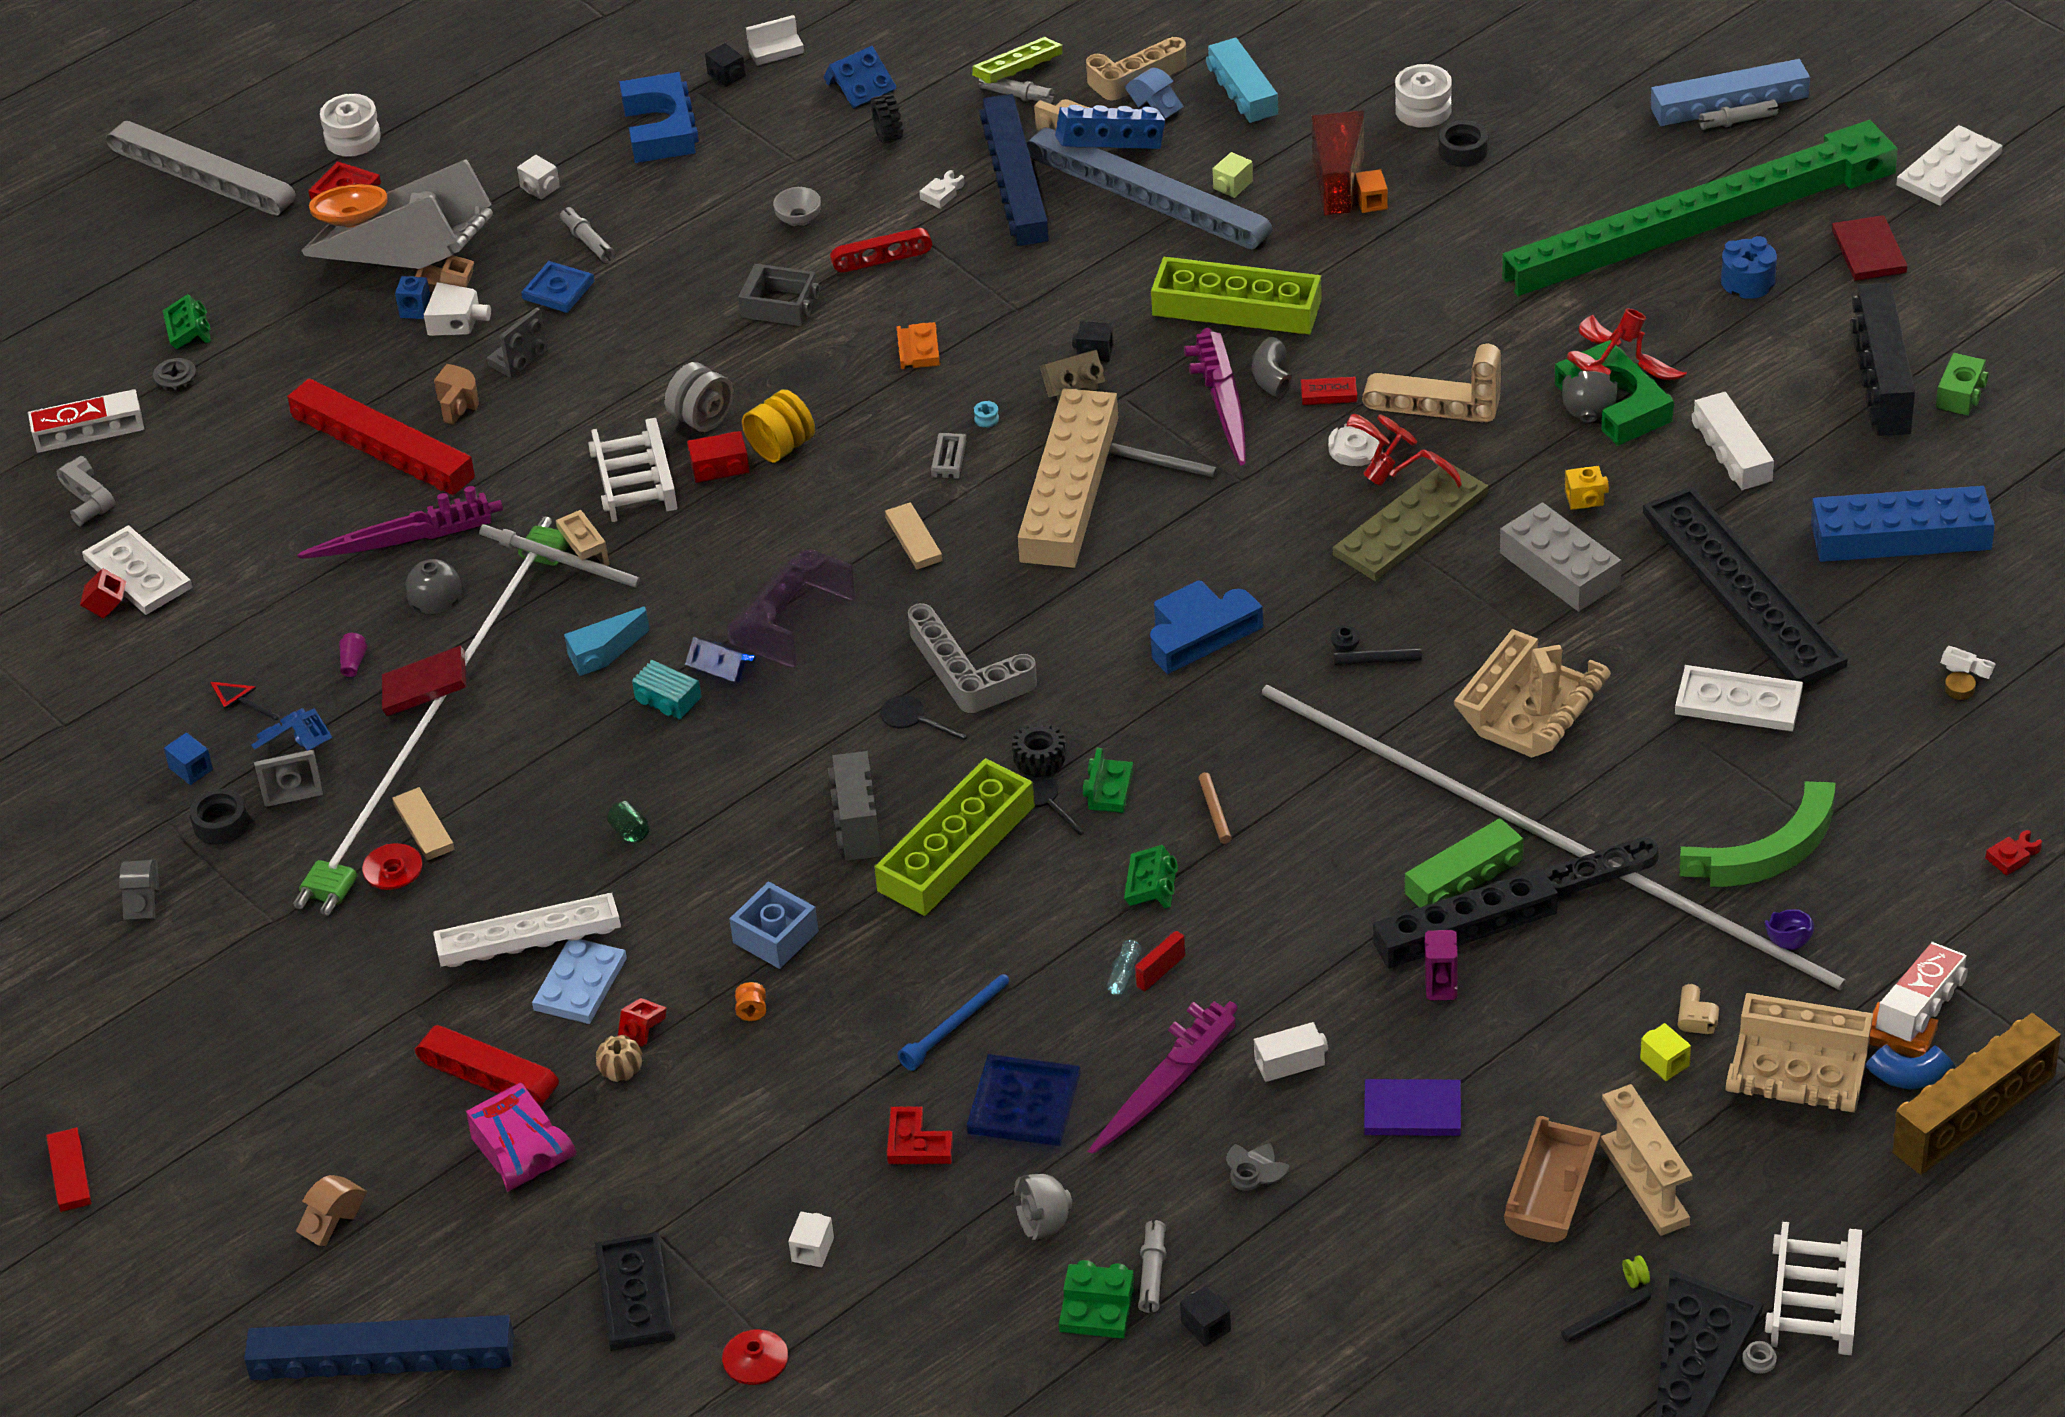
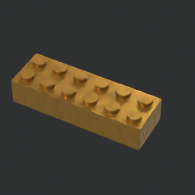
M2031 1013L2023 1020L2015 1021L2008 1031L2001 1036L1993 1037L1986 1047L1977 1053H1971L1964 1063L1955 1069H1949L1942 1079L1933 1085L1926 1086L1910 1102L1906 1101L1900 1105L1896 1111L1892 1153L1920 1175L1925 1173L2055 1077L2061 1034L2034 1013Z

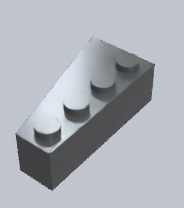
M868 751L832 755L834 767L828 768L830 786L836 785L835 789H830L832 806H839V810H833L835 828L841 827L842 831L836 832L838 849H844L845 861L880 857L881 850Z

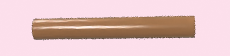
M1202 773L1199 775V781L1219 840L1223 844L1229 843L1232 838L1209 773Z

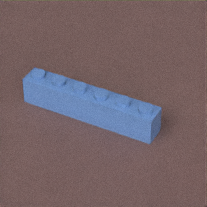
M1795 59L1651 87L1650 108L1659 125L1665 126L1699 119L1700 113L1719 111L1722 107L1726 106L1735 108L1772 99L1777 104L1809 98L1810 76L1801 60Z

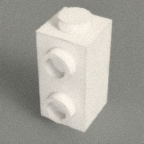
M1314 1022L1254 1039L1255 1061L1265 1082L1325 1065L1324 1052L1328 1051L1327 1040L1323 1033H1318Z

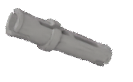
M1002 78L996 83H979L980 89L1007 95L1013 94V96L1020 97L1026 102L1041 100L1051 104L1054 96H1049V94H1054L1052 88L1036 86L1030 81L1023 83Z
M1772 99L1735 108L1726 106L1722 107L1719 111L1700 113L1699 120L1705 122H1700L1699 124L1702 130L1722 125L1724 127H1731L1733 123L1777 116L1778 109L1772 108L1778 107L1777 102Z
M571 207L566 208L570 216L564 210L560 213V220L570 228L571 234L575 238H580L602 262H609L604 255H607L610 260L614 258L615 250L591 228L585 218H581Z
M1155 1220L1154 1230H1152V1221L1146 1223L1145 1242L1140 1251L1143 1265L1138 1308L1147 1313H1150V1303H1152V1312H1156L1159 1309L1162 1261L1166 1258V1248L1164 1247L1166 1225L1158 1220Z

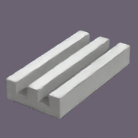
M938 434L931 467L932 477L937 478L938 474H942L943 478H948L949 474H953V478H959L967 442L966 434ZM949 440L944 466H940L944 442ZM959 441L954 466H951L955 442Z

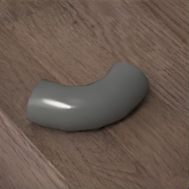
M1268 337L1254 352L1251 371L1257 384L1275 398L1281 399L1286 395L1292 383L1291 374L1283 371L1278 366L1286 358L1287 352L1280 340Z

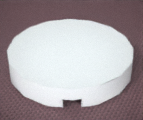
M1344 424V428L1338 430L1337 427L1332 431L1329 436L1328 446L1329 453L1334 460L1348 466H1363L1371 463L1370 460L1375 455L1379 444L1376 438L1361 429L1347 427V424Z

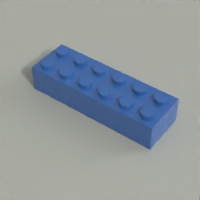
M1984 486L1813 498L1811 526L1820 562L1992 550L1995 524Z

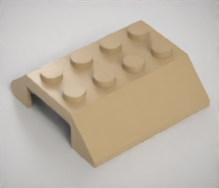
M1512 629L1454 700V706L1480 737L1529 757H1535L1554 749L1559 740L1564 736V730L1571 727L1573 722L1593 699V693L1600 690L1611 673L1605 665L1593 660L1588 661V672L1585 674L1561 665L1559 690L1555 692L1556 700L1552 701L1551 714L1539 716L1529 694L1532 650L1538 648V639Z
M1746 993L1741 1014L1740 1035L1733 1064L1730 1063L1726 1091L1734 1093L1743 1092L1746 1095L1754 1093L1764 1095V1098H1776V1100L1799 1104L1808 1103L1811 1106H1816L1817 1104L1829 1106V1109L1836 1110L1838 1108L1841 1111L1855 1113L1867 1059L1873 1013Z

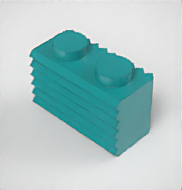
M651 660L650 664L647 663L643 671L640 670V673L636 675V678L633 677L632 680L634 696L641 704L654 706L655 709L658 708L663 714H672L673 717L681 719L702 697L698 680L654 660Z

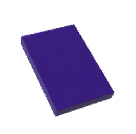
M1365 1079L1364 1135L1461 1136V1080Z

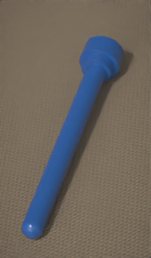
M1005 974L998 976L919 1043L906 1044L897 1053L901 1064L910 1071L916 1070L924 1063L926 1052L1009 984V977Z

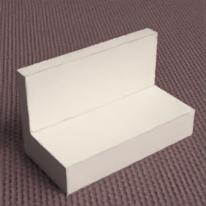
M794 15L746 28L749 53L757 66L804 53L803 43L797 34Z

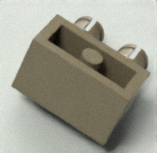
M1097 350L1040 366L1048 397L1057 396L1058 401L1060 400L1063 388L1077 390L1082 388V390L1094 391L1099 389L1098 383L1105 382L1104 371L1100 364Z

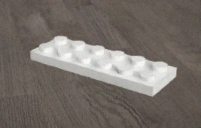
M608 893L438 930L433 933L440 966L456 967L462 965L465 961L474 959L488 960L493 958L494 955L506 952L516 954L522 952L525 948L533 946L547 947L556 941L565 939L570 941L579 940L585 935L592 933L607 934L615 928H620L621 924L613 895Z

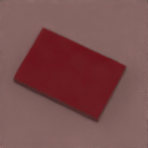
M1884 215L1832 223V232L1854 281L1907 273V263Z
M457 646L382 674V710L385 715L390 716L464 689L466 687L465 651L462 646Z

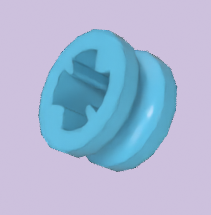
M983 401L974 407V420L978 426L988 428L998 423V406L994 402Z

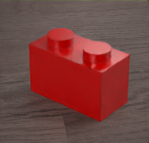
M742 431L687 441L695 483L750 473Z

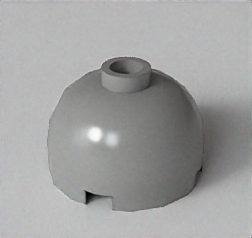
M1029 1174L1018 1177L1015 1182L1014 1193L1015 1196L1021 1195L1022 1205L1016 1206V1210L1025 1234L1028 1237L1033 1236L1032 1240L1056 1234L1064 1226L1068 1218V1209L1072 1208L1070 1192L1067 1189L1064 1190L1062 1184L1050 1175Z

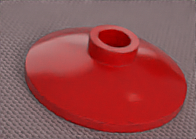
M393 843L373 850L365 858L362 871L365 880L370 885L379 889L392 890L413 882L419 876L423 864L421 855L415 848L406 844Z
M760 1329L745 1331L736 1335L725 1346L722 1355L723 1367L726 1373L739 1383L747 1385L763 1384L775 1379L785 1369L788 1362L787 1346L782 1338L773 1332Z

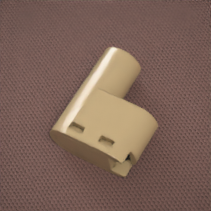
M1693 984L1683 986L1678 1028L1685 1032L1714 1033L1715 1027L1718 1024L1719 1007L1714 1003L1699 1002L1701 991L1698 986Z

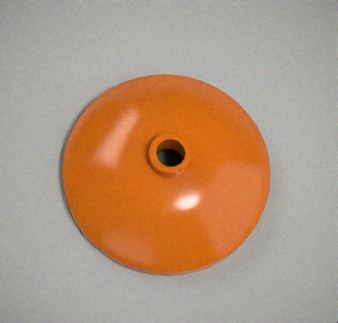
M365 184L347 185L320 193L311 200L309 209L311 215L319 221L351 228L370 220L381 212L386 206L388 198L386 191L377 186Z

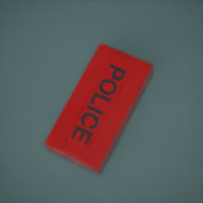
M1356 377L1302 379V405L1357 402Z

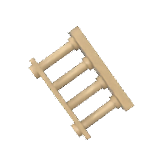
M1632 1084L1602 1094L1603 1101L1617 1120V1130L1601 1136L1600 1145L1657 1232L1662 1236L1689 1226L1690 1216L1675 1193L1676 1185L1692 1180L1693 1175Z

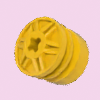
M782 389L766 399L764 404L754 407L744 414L742 418V428L752 448L762 458L773 463L791 453L793 448H797L811 439L815 433V424L810 411L804 402L789 390Z

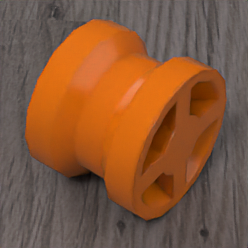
M754 982L738 986L735 991V999L737 1001L735 1005L736 1015L745 1021H756L765 1016V988Z

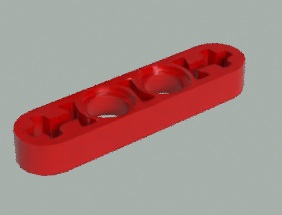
M915 228L838 246L832 250L830 259L836 271L848 272L922 255L931 249L932 240L926 229ZM894 243L900 244L897 250H888L890 245ZM868 249L875 250L869 257L862 256L863 252Z

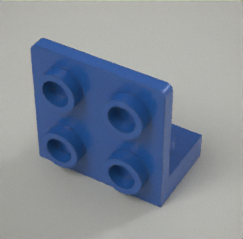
M873 46L829 64L823 77L828 86L835 82L839 84L852 108L870 102L871 98L886 95L896 89L894 81Z
M301 708L281 719L282 726L280 723H277L257 734L258 741L253 743L252 747L255 750L264 746L291 729L295 730L294 737L301 747H305L307 751L327 742L333 737L315 708L307 712Z

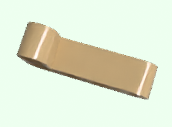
M1171 37L1116 63L1103 54L1090 55L1086 59L1087 83L1107 100H1117L1125 97L1129 93L1124 86L1150 68L1161 69L1169 76L1184 69L1187 65L1186 42L1182 38Z

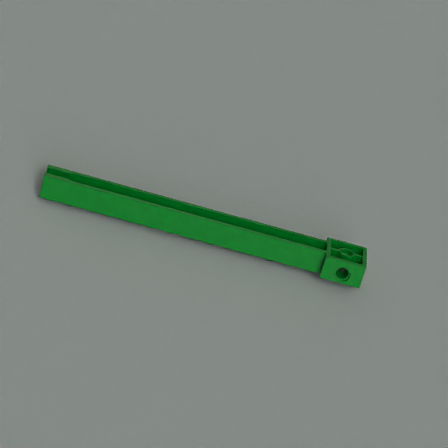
M1869 119L1824 135V143L1505 252L1503 253L1502 278L1506 283L1515 280L1514 293L1520 296L1844 183L1849 189L1895 174L1898 148Z

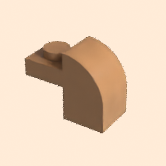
M452 255L447 257L443 268L428 265L418 269L415 277H426L430 292L434 291L437 282L467 288L473 273L474 261Z
M446 364L434 379L437 399L441 405L444 423L454 425L460 415L464 414L466 408L477 409L479 398L474 375L465 368Z
M334 1175L323 1177L310 1188L302 1201L308 1206L296 1232L319 1246H327L339 1218L355 1219L367 1190L345 1177Z

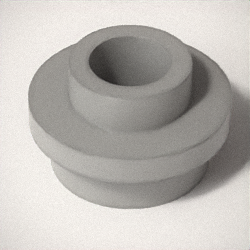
M1755 1341L1744 1350L1742 1360L1748 1370L1761 1374L1767 1373L1775 1367L1777 1356L1771 1345L1763 1341Z

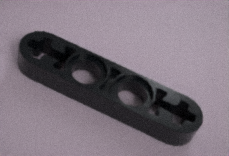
M1641 837L1548 868L1545 873L1558 892V897L1654 866L1659 859L1658 845L1651 838ZM1646 849L1649 855L1644 856L1640 851ZM1629 853H1631L1633 861H1629ZM1613 857H1620L1624 860V863L1619 867L1608 865V861ZM1587 866L1595 869V872L1587 877L1581 876L1578 873L1581 868ZM1573 872L1574 880H1571L1569 873ZM1559 878V880L1562 881V883L1556 884V882L1553 881V879Z

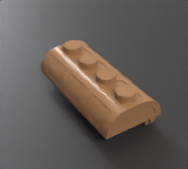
M1544 1116L1536 1118L1506 1204L1504 1220L1512 1231L1521 1236L1545 1242H1558L1566 1238L1601 1135L1600 1132L1551 1122L1549 1118Z

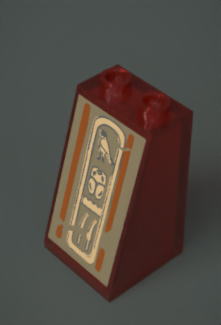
M1364 111L1311 115L1312 158L1324 215L1350 213L1355 196V173L1361 171L1365 155Z

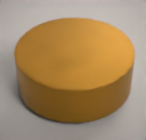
M1966 672L1951 673L1946 678L1945 692L1948 696L1957 700L1968 699L1975 692L1976 681L1972 675Z

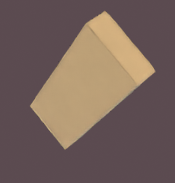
M911 502L885 510L886 520L916 570L943 561L942 553Z
M420 787L392 798L396 810L427 861L455 850L451 838Z

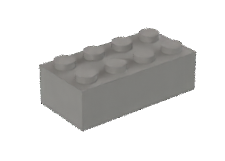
M1543 502L1500 528V554L1578 612L1621 585L1622 560Z

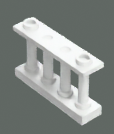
M656 418L645 420L647 431H643L642 435L600 442L597 429L591 430L593 441L588 442L591 458H597L605 495L601 496L604 512H610L612 522L617 521L615 507L654 499L664 501L666 511L677 510L675 490ZM645 445V448H651L647 449V452L619 458L604 460L603 453L637 446ZM649 463V465H655L648 471L608 478L607 474L609 470ZM650 481L659 483L653 489L616 496L612 495L611 489Z
M1782 1222L1781 1235L1774 1234L1773 1254L1779 1255L1774 1313L1767 1312L1765 1332L1772 1333L1771 1347H1777L1779 1331L1833 1336V1340H1839L1838 1354L1852 1356L1862 1230L1849 1229L1848 1242L1841 1241L1840 1245L1788 1239L1789 1222ZM1786 1252L1837 1257L1839 1261L1846 1262L1845 1268L1839 1267V1270L1785 1265ZM1784 1278L1835 1283L1837 1287L1844 1289L1843 1294L1837 1293L1836 1297L1783 1291ZM1781 1304L1835 1310L1836 1314H1841V1320H1834V1323L1780 1317Z

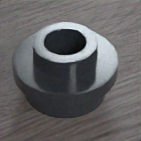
M1351 626L1337 627L1331 633L1332 644L1341 652L1354 650L1360 641L1359 631Z

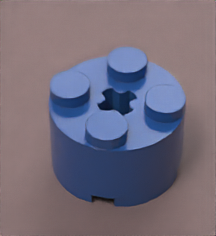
M1756 236L1752 239L1728 241L1725 244V249L1722 253L1721 284L1727 292L1731 294L1734 291L1739 293V297L1749 299L1762 297L1769 293V288L1772 285L1774 287L1777 254L1774 248L1767 243L1766 238Z

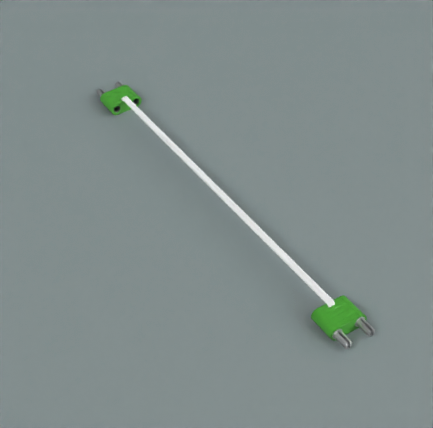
M546 516L542 518L538 526H533L526 539L564 552L569 547V543L559 530L548 528L552 521ZM520 548L518 549V554L525 560L466 650L465 665L472 657L531 563L535 561L548 565H557L558 561ZM446 695L433 701L331 861L318 860L315 862L299 887L300 894L293 903L297 909H302L308 899L311 898L325 902L320 912L328 916L336 904H341L358 875L354 869L338 865V863Z

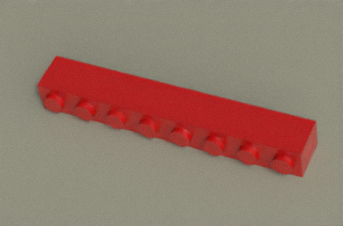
M310 378L287 396L290 413L296 420L302 421L318 431H323L333 436L336 440H341L355 449L373 456L377 460H382L396 469L414 476L418 480L425 481L435 486L438 490H443L454 496L475 478L471 456Z

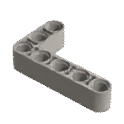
M920 603L913 605L908 610L909 631L912 640L962 711L967 713L979 712L1028 693L1037 686L1036 663L1032 656L1019 654L975 670L931 606Z

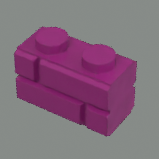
M1453 930L1425 932L1426 999L1454 1000L1457 998L1458 976L1456 932Z

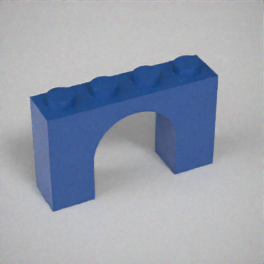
M680 72L619 81L625 117L652 112H662L671 115L661 122L629 127L635 163L696 153L694 143L699 142L698 132L695 126L694 114L691 112L692 106L687 82H681Z

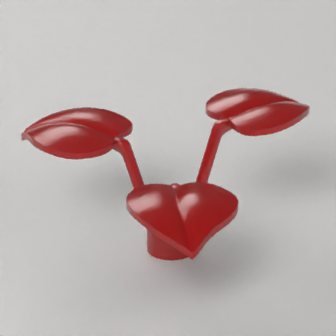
M1630 308L1625 310L1618 327L1613 333L1604 328L1594 315L1587 317L1581 322L1578 332L1583 337L1597 344H1602L1609 340L1612 341L1600 359L1595 360L1591 356L1579 351H1571L1567 354V359L1582 371H1597L1610 375L1611 370L1602 364L1614 346L1619 347L1621 345L1620 338L1627 342H1632L1633 339L1637 338L1636 358L1639 360L1638 365L1646 372L1665 380L1679 379L1687 374V372L1678 371L1654 357L1641 353L1642 338L1645 333L1640 330L1646 320V316Z
M1352 414L1348 419L1347 427L1361 429L1379 441L1375 455L1363 473L1375 484L1382 486L1389 475L1395 477L1400 470L1420 457H1425L1442 467L1455 480L1458 489L1461 487V477L1454 466L1439 455L1425 449L1394 468L1393 465L1396 462L1390 457V454L1400 439L1403 438L1413 446L1417 444V440L1410 432L1399 427L1393 420L1381 414L1377 417L1388 430L1396 433V437L1387 451L1381 453L1383 446H1388L1390 441L1364 417Z

